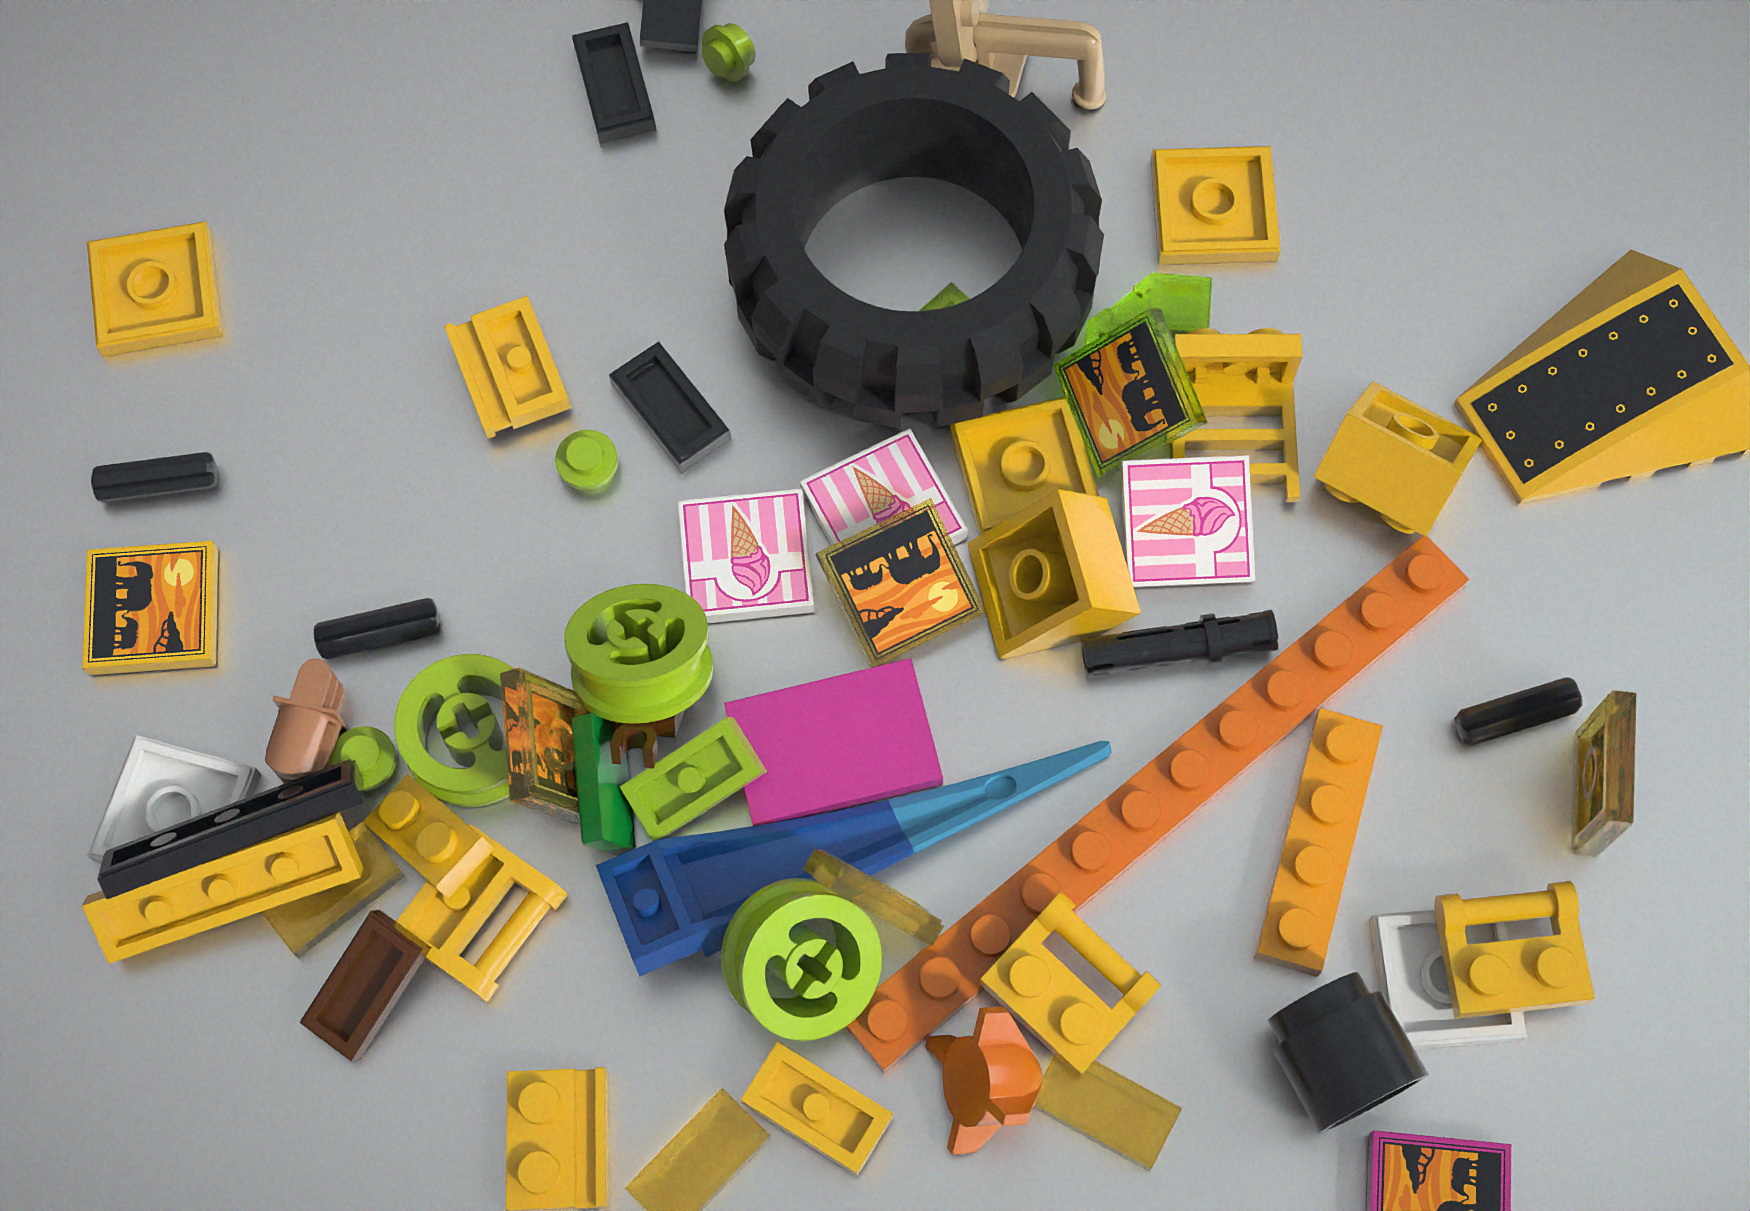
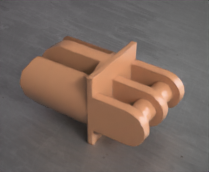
M310 659L301 665L289 699L273 696L272 699L279 710L266 748L265 762L284 784L328 768L340 731L346 732L350 730L339 714L344 698L343 685L331 671L329 665L321 659Z

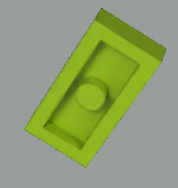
M731 716L724 718L658 761L654 769L648 768L620 786V789L651 840L655 841L671 835L765 774L767 770L735 718Z

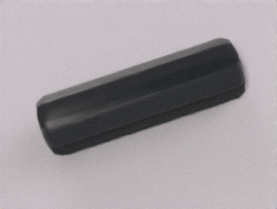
M208 452L96 466L92 472L91 486L97 501L110 502L210 489L216 486L218 471L213 455Z
M424 598L319 622L314 626V642L320 656L324 659H330L435 635L441 630V620L433 599Z
M1565 677L1461 709L1454 717V722L1463 744L1473 746L1576 714L1583 706V698L1575 680Z

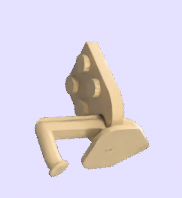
M929 0L931 14L914 20L906 30V53L930 52L931 67L959 71L965 58L1002 72L1010 80L1009 95L1015 97L1027 56L1077 60L1079 81L1072 88V97L1074 102L1084 109H1097L1106 100L1102 37L1100 32L1088 23L987 14L988 0Z

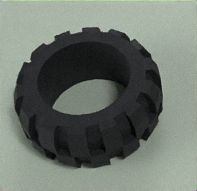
M930 52L887 53L884 69L859 74L854 61L815 78L808 85L809 102L802 107L787 98L750 139L753 157L746 156L734 169L724 207L727 227V240L724 243L729 284L734 290L738 318L757 353L771 361L777 359L781 363L782 381L818 406L828 408L833 400L838 397L853 403V417L855 421L900 429L902 413H933L935 428L983 417L984 400L991 396L999 394L1006 403L1020 399L1052 374L1053 358L1056 353L1059 354L1075 345L1092 309L1095 283L1099 273L1104 233L1099 228L1102 198L1088 158L1078 148L1069 149L1071 130L1033 92L1029 93L1021 101L1009 95L1010 80L1004 73L965 58L959 71L931 67ZM924 177L962 186L989 202L1007 220L1015 232L1022 252L1003 277L987 290L969 300L935 310L900 311L877 307L848 295L821 274L804 249L818 222L835 204L849 194L865 186L888 179Z

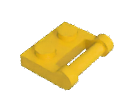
M470 824L469 826L481 835L494 850L449 899L427 880L396 922L432 947L425 957L426 960L487 1003L499 987L495 980L549 908L556 911L568 894L551 879ZM513 884H518L528 894L474 966L460 957V954Z
M1571 881L1549 883L1547 890L1471 899H1461L1458 893L1435 897V918L1454 1019L1586 1005L1595 1000L1578 920V895ZM1550 917L1553 931L1552 936L1467 944L1465 926Z
M1060 892L978 983L1068 1068L1079 1076L1148 1002L1162 984L1148 971L1141 975L1072 911L1076 905ZM1053 930L1123 994L1112 1008L1104 1003L1041 944Z

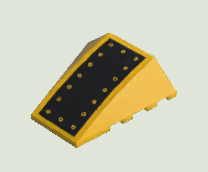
M1632 249L1457 397L1454 405L1472 433L1482 439L1481 447L1519 504L1596 488L1602 482L1628 477L1629 480L1646 477L1653 475L1656 470L1687 463V466L1691 467L1713 462L1718 456L1740 451L1742 455L1750 454V365L1682 268Z

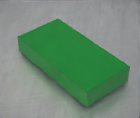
M594 713L573 717L571 728L582 843L615 856L636 849L632 807L620 789V786L629 781L627 752L623 755L621 765L612 764L610 743L615 731H612V722L598 717Z

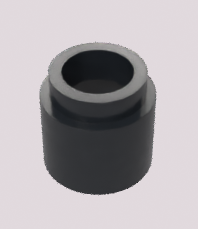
M1358 972L1347 974L1319 987L1284 1007L1268 1019L1271 1028L1280 1042L1273 1048V1052L1319 1134L1360 1116L1429 1076L1382 992L1370 993Z

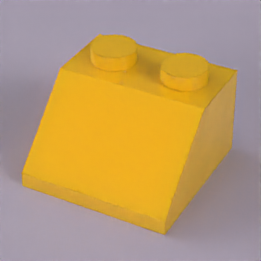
M1372 381L1347 412L1313 477L1326 483V489L1336 498L1353 504L1360 501L1380 512L1383 521L1392 528L1408 534L1416 531L1427 537L1482 439Z
M1057 489L967 543L999 658L1009 659L1081 642V637L1100 636L1141 614L1110 507L1105 497Z

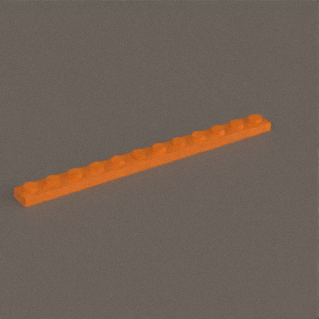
M1422 536L877 987L865 1009L854 1021L845 1027L881 1072L885 1074L926 1040L927 1036L932 1035L985 990L978 981L1060 892L1076 905L1072 909L1075 914L1308 720L1319 708L1327 704L1463 590L1470 579L1428 536Z

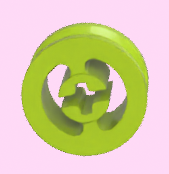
M658 584L620 586L602 592L586 601L571 616L564 634L567 657L572 664V687L578 701L588 711L596 714L598 717L630 724L663 720L679 714L692 706L705 693L713 675L712 655L707 645L709 635L708 623L704 610L688 594L678 589Z
M460 654L443 658L419 672L407 685L398 702L394 718V734L398 750L414 779L444 803L459 807H482L510 797L512 795V786L514 794L511 743L509 741V746L507 745L505 749L501 750L503 745L502 731L488 701L480 695H490L504 703L506 695L507 704L506 685L533 696L534 694L506 682L504 693V680L531 692L532 690L519 672L499 659L481 654ZM437 713L436 725L452 758L459 765L469 768H453L443 765L427 753V731ZM472 722L480 733L476 737L468 739L461 728Z
M805 878L780 880L761 888L751 895L732 917L726 929L721 947L722 975L727 989L734 1000L748 1013L753 1015L766 1029L778 1036L791 1040L806 1041L820 1039L832 1035L849 1025L861 1014L871 1000L877 988L882 969L880 938L867 914L826 884ZM812 918L830 919L836 934V947L802 922ZM806 954L804 959L798 964L799 959ZM766 969L799 995L793 998L771 997L766 986Z

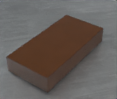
M381 910L370 911L299 1023L348 1060L355 1061L361 1059L432 947Z

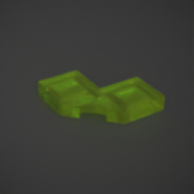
M1150 273L1133 286V290L1109 309L1104 308L1087 321L1084 352L1145 316L1148 317L1156 337L1174 339L1175 334H1186L1189 331L1201 328L1209 329L1212 277ZM1147 318L1141 320L1140 322L1136 323L1135 325L1129 327L1128 329L1124 330L1123 332L1117 334L1116 336L1112 337L1111 339L1105 341L1104 343L1100 344L1099 346H1097V347L1093 348L1092 350L1088 351L1087 353L1084 354V356H1086L1087 354L1093 352L1094 350H1096V349H1098L1099 347L1105 345L1106 343H1108V342H1110L1111 340L1117 338L1118 336H1120V335H1122L1123 333L1129 331L1130 329L1134 328L1135 326L1141 324V323L1144 322V321H1146V323H1147V325H1148V328H1149V330H1150V333H1151L1152 337H1154L1153 332H1152V330H1151V327H1150V325H1149V323H1148Z

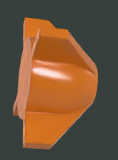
M1003 1006L979 1008L973 1036H927L925 1047L943 1064L942 1081L944 1096L948 1109L954 1117L947 1144V1149L951 1154L976 1152L1001 1126L1027 1124L1042 1089V1070L1010 1013Z

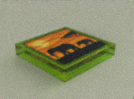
M1149 308L1053 364L1098 477L1111 476L1121 470L1120 463L1122 461L1140 460L1208 423L1161 309Z

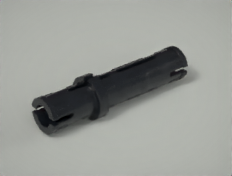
M1272 610L1216 618L1215 614L1211 613L1200 615L1199 621L1180 625L1147 628L1105 636L1081 637V652L1086 678H1093L1094 676L1108 675L1109 673L1156 668L1191 661L1206 660L1207 665L1221 664L1224 657L1252 652L1277 651L1278 631Z

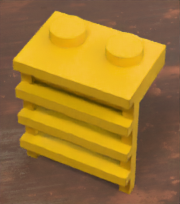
M1208 328L1195 329L1186 334H1175L1168 367L1189 416H1281V429H1184L1183 424L1170 431L1169 446L1171 459L1185 458V450H1283L1284 463H1249L1250 484H1285L1286 502H1299L1300 485L1293 383L1303 357L1301 334H1283L1280 330L1273 328L1257 329L1248 334H1221L1217 330ZM1167 368V374H1168V376H1169V378H1170V381H1171V383H1172V386H1173V388H1174V390H1175V393H1176V395H1177V398H1178V400H1179V402H1180V405H1181V407H1182V410H1183V412H1184V415L1187 416V414H1186V412H1185V409H1184V407H1183V404H1182V402H1181V400H1180V397H1179V395H1178V392H1177V390H1176V388H1175V385H1174V383H1173V380H1172V378H1171V376H1170V373H1169V371H1168V368ZM1184 420L1170 427V430L1184 423Z

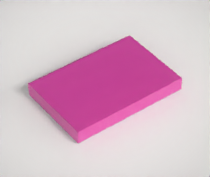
M911 658L724 703L727 717L733 716L767 770L765 774L744 787L753 826L827 813L943 784L941 767Z

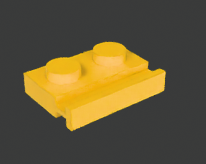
M528 295L471 315V321L454 326L453 323L444 325L487 439L495 437V432L510 426L516 429L571 408L569 398Z
M595 1067V1069L588 1070L572 1068L507 1071L506 1211L609 1209L608 1070L606 1067Z

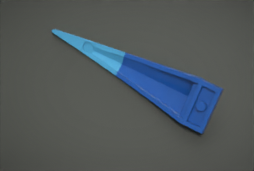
M1101 740L988 775L880 802L780 822L658 839L595 866L640 977L703 950L706 958L721 951L723 938L732 917L739 907L761 888L784 879L805 878L819 881L839 892L1107 758L1112 753L1110 742Z

